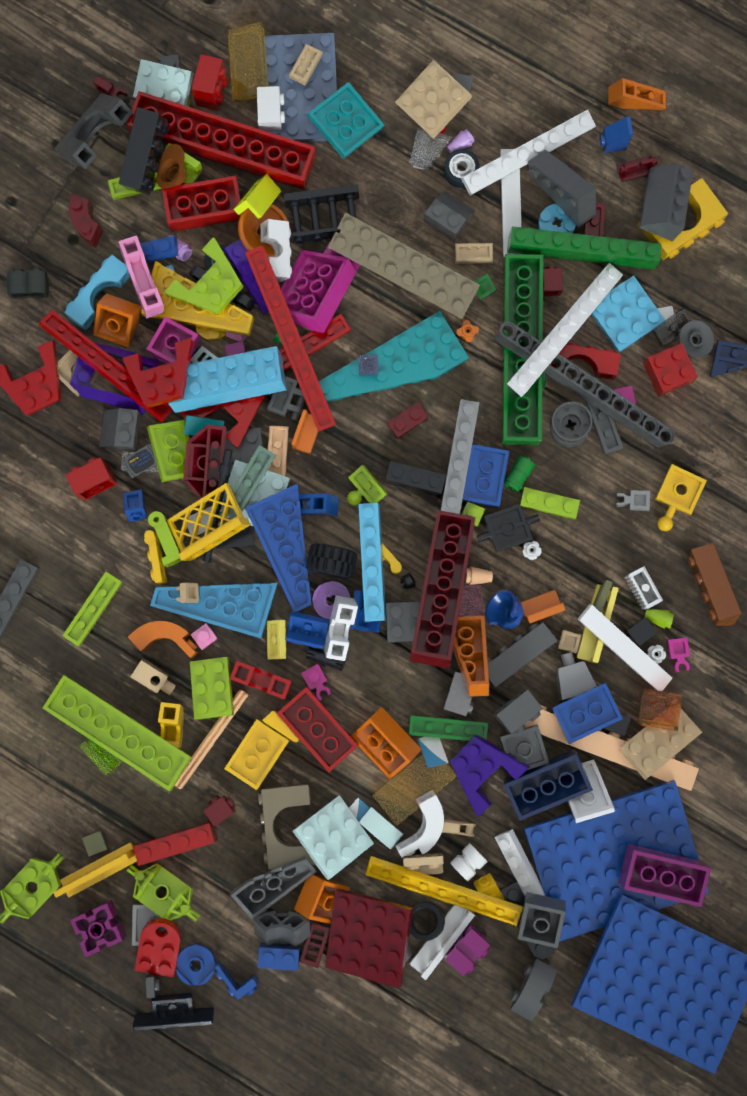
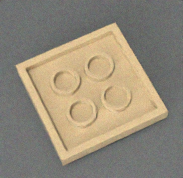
M433 60L395 103L434 139L472 98V95Z

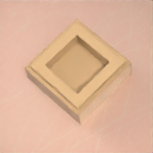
M562 630L557 649L577 654L582 635Z

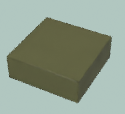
M102 830L82 838L88 857L108 849Z

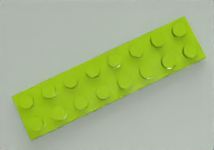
M66 675L62 676L43 706L44 710L168 791H172L192 758Z

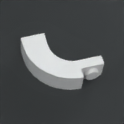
M433 790L415 799L421 809L423 820L420 829L414 835L395 845L401 858L413 855L418 848L422 855L425 854L436 844L442 833L444 824L443 809Z

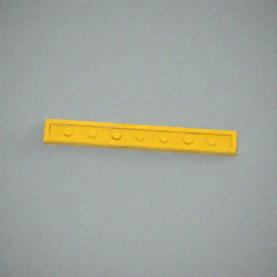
M373 856L369 860L366 871L367 876L515 926L518 924L523 909L522 906L414 870H408V868Z

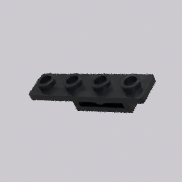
M192 993L158 995L151 1000L153 1012L135 1014L133 1030L213 1024L214 1008L194 1009Z

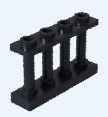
M358 184L285 193V206L292 210L294 232L291 233L289 238L290 243L303 244L305 241L321 242L323 239H332L335 232L340 233L336 203L337 201L345 200L348 213L356 217L354 201L359 199ZM320 203H327L329 206L331 228L320 229L317 205ZM300 206H310L313 230L302 231L299 214Z

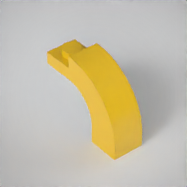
M161 702L158 722L161 725V737L180 749L184 725L183 706Z

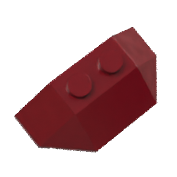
M206 425L186 442L184 481L199 500L218 487L219 467L223 462L227 426Z

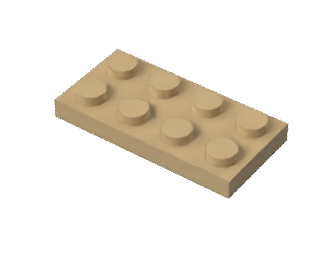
M675 702L621 746L619 750L646 780L699 736L702 731Z

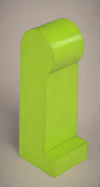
M152 512L148 517V523L157 533L166 555L161 560L163 565L168 568L181 562L178 555L181 551L168 525L167 518L161 512Z

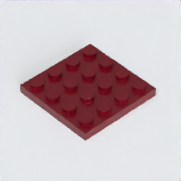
M338 888L335 891L325 968L400 988L403 983L413 908Z

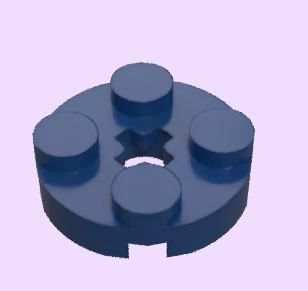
M194 943L185 947L178 955L176 963L177 975L181 981L187 985H203L207 983L215 972L214 966L217 961L214 953L210 948L200 943ZM192 960H195V961L199 960V961L201 962V963H200L201 968H200V969H198V968L193 969V968H192L193 963H192L191 961H192Z

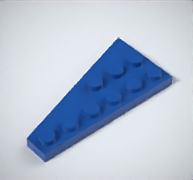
M298 483L245 507L293 612L312 605L308 571L305 568L307 561Z

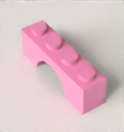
M137 235L118 241L121 254L146 318L164 313L163 302L150 275Z

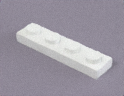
M513 829L498 834L495 839L524 896L526 892L545 896L542 885Z

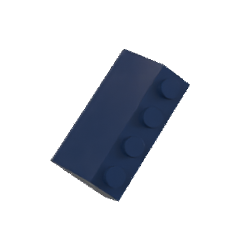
M576 749L550 759L548 764L526 770L517 780L510 776L503 781L505 790L520 821L593 791Z

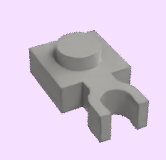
M631 490V496L617 493V497L624 498V502L617 503V507L630 505V511L650 510V491Z

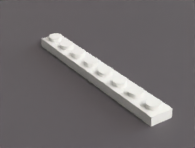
M586 110L464 176L461 180L471 196L528 164L529 160L542 151L547 150L551 152L590 131L596 125L589 111Z

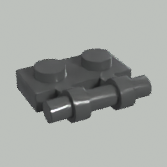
M285 376L287 390L273 393L267 411L286 417L287 411H291L293 413L290 419L297 422L299 416L302 415L305 398L302 391L297 388L298 381ZM294 395L299 397L296 405L291 404Z

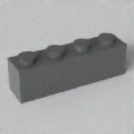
M535 622L527 628L529 630L524 636L522 633L512 640L514 644L510 647H507V645L503 646L497 651L498 656L494 659L490 656L487 659L489 682L494 688L557 641L544 622L540 624Z

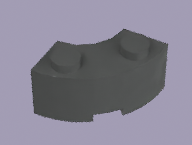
M271 911L253 919L255 935L266 946L277 942H285L296 947L311 936L309 920L295 912L276 913V911Z
M535 959L531 965L528 964L523 973L525 977L518 990H514L511 996L512 1006L510 1010L532 1021L543 1005L544 995L552 987L557 969L538 959Z

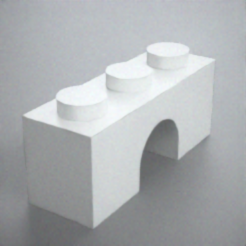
M267 219L260 224L261 242L268 243L273 247L275 255L274 257H268L277 281L283 282L289 279L292 273V267L290 266L291 247L289 238L291 230L289 228V221Z
M335 597L323 648L326 658L342 661L346 659L349 647L350 624L354 625L358 605L353 598Z

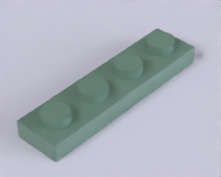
M260 445L232 490L242 512L277 456ZM224 505L220 509L221 513H223L224 511ZM229 507L227 516L233 519L237 515L234 509Z

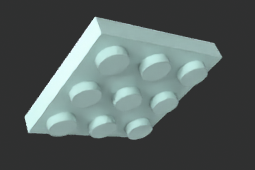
M235 460L228 480L231 490H233L248 465L247 463ZM267 471L246 507L286 489L290 478ZM226 491L224 492V497H223V502H224V503H225V501H226V499H227V493H226ZM244 509L242 512L244 518H248L251 526H253L246 510Z
M340 795L293 830L295 836L327 880L331 879L374 844Z

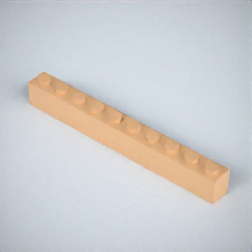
M542 705L541 715L533 722L528 720L524 724L525 728L537 724L543 736L636 770L619 750L627 742L619 739V734L611 731L606 734L598 730L568 744L554 713L547 712V707ZM674 756L651 775L665 782L674 780L678 787L692 791L699 768L693 767L694 763L685 759L682 762L675 760L676 756Z

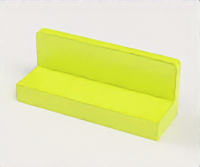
M265 174L254 183L234 210L240 215L249 208L259 219L274 202L281 190L269 175Z

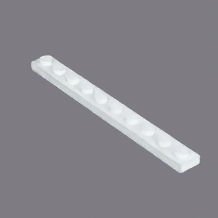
M608 263L510 379L507 385L522 397L623 274L611 263Z

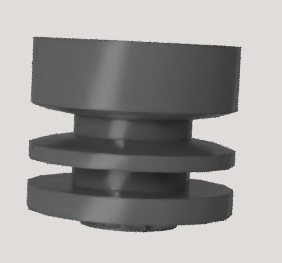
M574 401L565 402L558 406L553 413L550 425L551 436L560 446L571 448L581 445L588 438L593 423L592 415L588 408L582 403ZM567 425L574 426L573 430L567 428Z

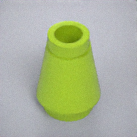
M647 609L645 617L649 622L665 629V627L671 628L674 614L670 613V610Z

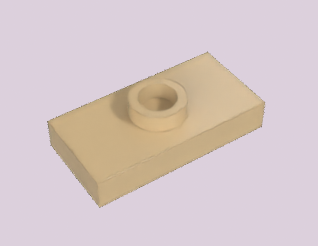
M306 44L292 68L289 78L306 86L323 52Z
M493 243L455 244V264L493 263Z

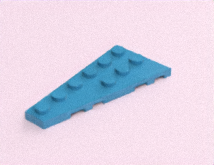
M278 583L198 586L199 603H180V601H177L176 598H180V591L176 590L177 587H156L150 606L262 638Z

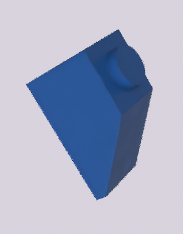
M625 117L604 128L602 135L599 137L600 146H603L604 153L627 149L633 136L631 117Z

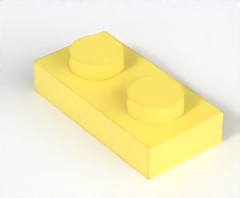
M285 620L267 621V660L286 659Z

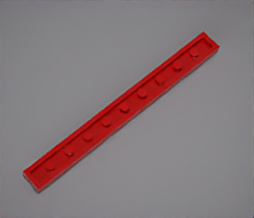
M263 245L245 252L318 432L336 425Z
M339 314L331 319L324 333L311 331L302 336L301 340L308 357L351 332V328L342 314ZM282 348L279 351L282 355L285 371L292 366L285 349ZM217 404L202 407L198 410L182 411L181 414L184 419L186 415L206 418L223 407Z

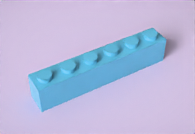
M379 503L359 504L365 622L386 621Z

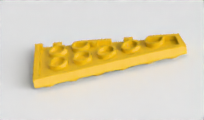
M155 261L151 277L163 302L164 313L152 316V318L163 320L167 317L178 323L250 336L254 317L235 305L229 303L217 315L198 308L196 305L167 296L164 291L175 279L189 291L196 283Z

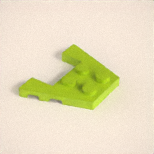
M212 238L202 249L203 253L215 262L190 291L175 279L164 293L171 298H177L182 302H188L196 305L198 308L219 315L240 292L243 285L215 238Z

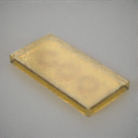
M262 22L228 30L232 100L234 102L257 97V87H268L264 24Z
M422 753L372 794V796L395 825L398 826L419 808L415 799L431 790L435 794L455 779L457 775L448 764L428 768Z

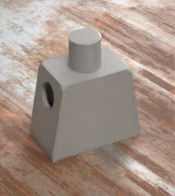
M572 652L561 655L564 666L556 668L559 700L575 697L597 687L584 661L575 663Z

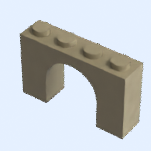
M309 783L261 789V793H258L259 805H263L260 821L261 825H265V833H262L263 845L267 847V853H264L265 865H268V869L272 870L304 857L312 865H316L302 844L283 842L277 836L274 828L275 818L282 809L311 804Z

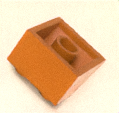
M106 293L97 303L93 335L128 348L139 323L141 306Z
M313 874L305 880L294 910L307 919L331 924L335 891L338 888L349 891L350 887L332 879L327 880L322 875Z

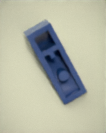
M327 493L299 494L301 515L338 516L339 497Z

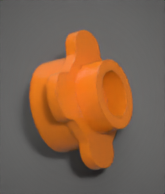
M469 320L463 321L462 327L457 329V335L461 336L466 342H472L474 335L479 332L478 326H473Z

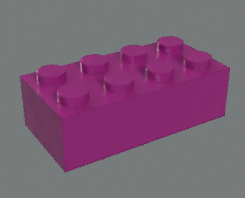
M628 844L618 883L625 890L702 907L711 868L704 861Z

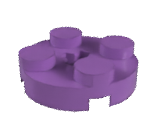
M335 581L320 585L315 590L312 599L317 614L329 620L334 604L329 606L327 598H331L332 595L350 598L347 588Z

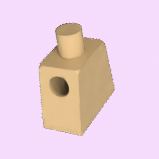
M142 658L130 676L155 693L162 690L170 695L176 686L167 680V673ZM157 676L160 678V681L155 683L151 678Z

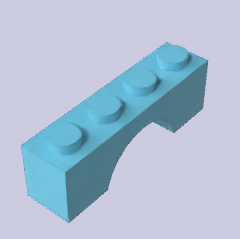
M113 255L106 258L99 271L92 274L90 282L86 287H82L76 299L67 305L64 313L87 331L95 321L94 301L97 294L107 287L122 288L130 278L126 265Z

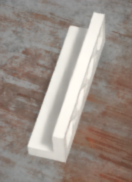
M453 905L444 916L445 925L442 933L433 940L425 941L409 962L412 967L421 973L423 979L427 980L474 918L473 911Z

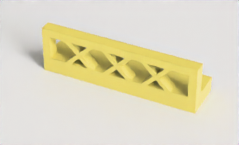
M599 584L595 586L591 605H593L601 586ZM611 587L601 611L609 621L619 589L617 587ZM585 626L576 658L591 663H598L604 643Z

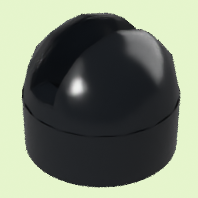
M410 572L401 577L400 584L405 583L402 586L404 589H411L416 586Z

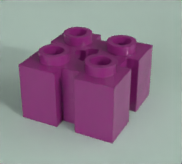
M112 899L96 906L92 910L93 913L89 909L70 920L75 934L81 933L83 940L79 943L85 958L101 951L105 947L104 943H106L107 947H110L127 937L122 923H116L114 919L118 913ZM97 925H100V926L102 927V930H101V931H100V930L97 931V929H96V926H97Z
M469 923L445 954L444 958L464 976L466 973L470 974L476 967L474 962L478 957L484 958L490 950L488 948L490 944L487 937Z

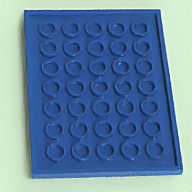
M676 781L664 782L611 799L614 812L576 823L572 812L524 827L545 896L566 901V913L559 942L606 927L620 894L654 910L680 903L625 890L618 883L628 844L699 860Z
M620 894L571 1005L715 1074L747 1001V954Z

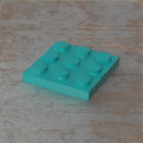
M349 82L316 106L307 115L343 159L385 126Z

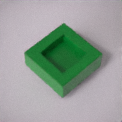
M489 274L475 281L480 284L477 290L480 300L497 291Z

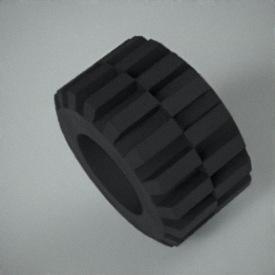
M317 543L311 544L305 568L310 572L343 579L353 578L357 554L352 550Z

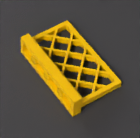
M225 483L167 520L181 551L178 554L181 561L196 559L251 525L249 519L244 518L229 483ZM224 490L227 493L226 503L219 501L220 494ZM208 500L213 502L211 512L204 510ZM218 504L225 506L222 516L215 514ZM229 507L233 508L237 515L233 519L227 518ZM193 510L198 511L196 521L189 519ZM203 513L210 515L207 525L200 523ZM214 517L221 519L220 526L217 529L212 527ZM178 519L184 520L181 530H178L174 523ZM188 522L195 524L193 534L186 532ZM199 526L206 528L205 535L202 538L197 536ZM185 535L191 537L190 545L187 547L183 543Z
M130 842L62 878L60 881L63 886L53 892L55 897L57 898L67 893L69 898L137 862L133 843Z

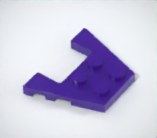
M479 735L474 736L450 761L478 817L492 805L489 799L479 790V787L501 765L515 780L530 767L528 764L516 760L513 755L499 750L496 745Z

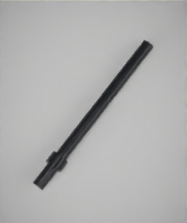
M225 449L223 462L219 467L220 477L217 488L227 482L228 474L231 472L232 450ZM225 490L220 494L219 501L223 502ZM221 504L217 505L215 512L217 515H220ZM214 517L213 528L217 529L219 518ZM213 548L204 553L203 561L211 562Z

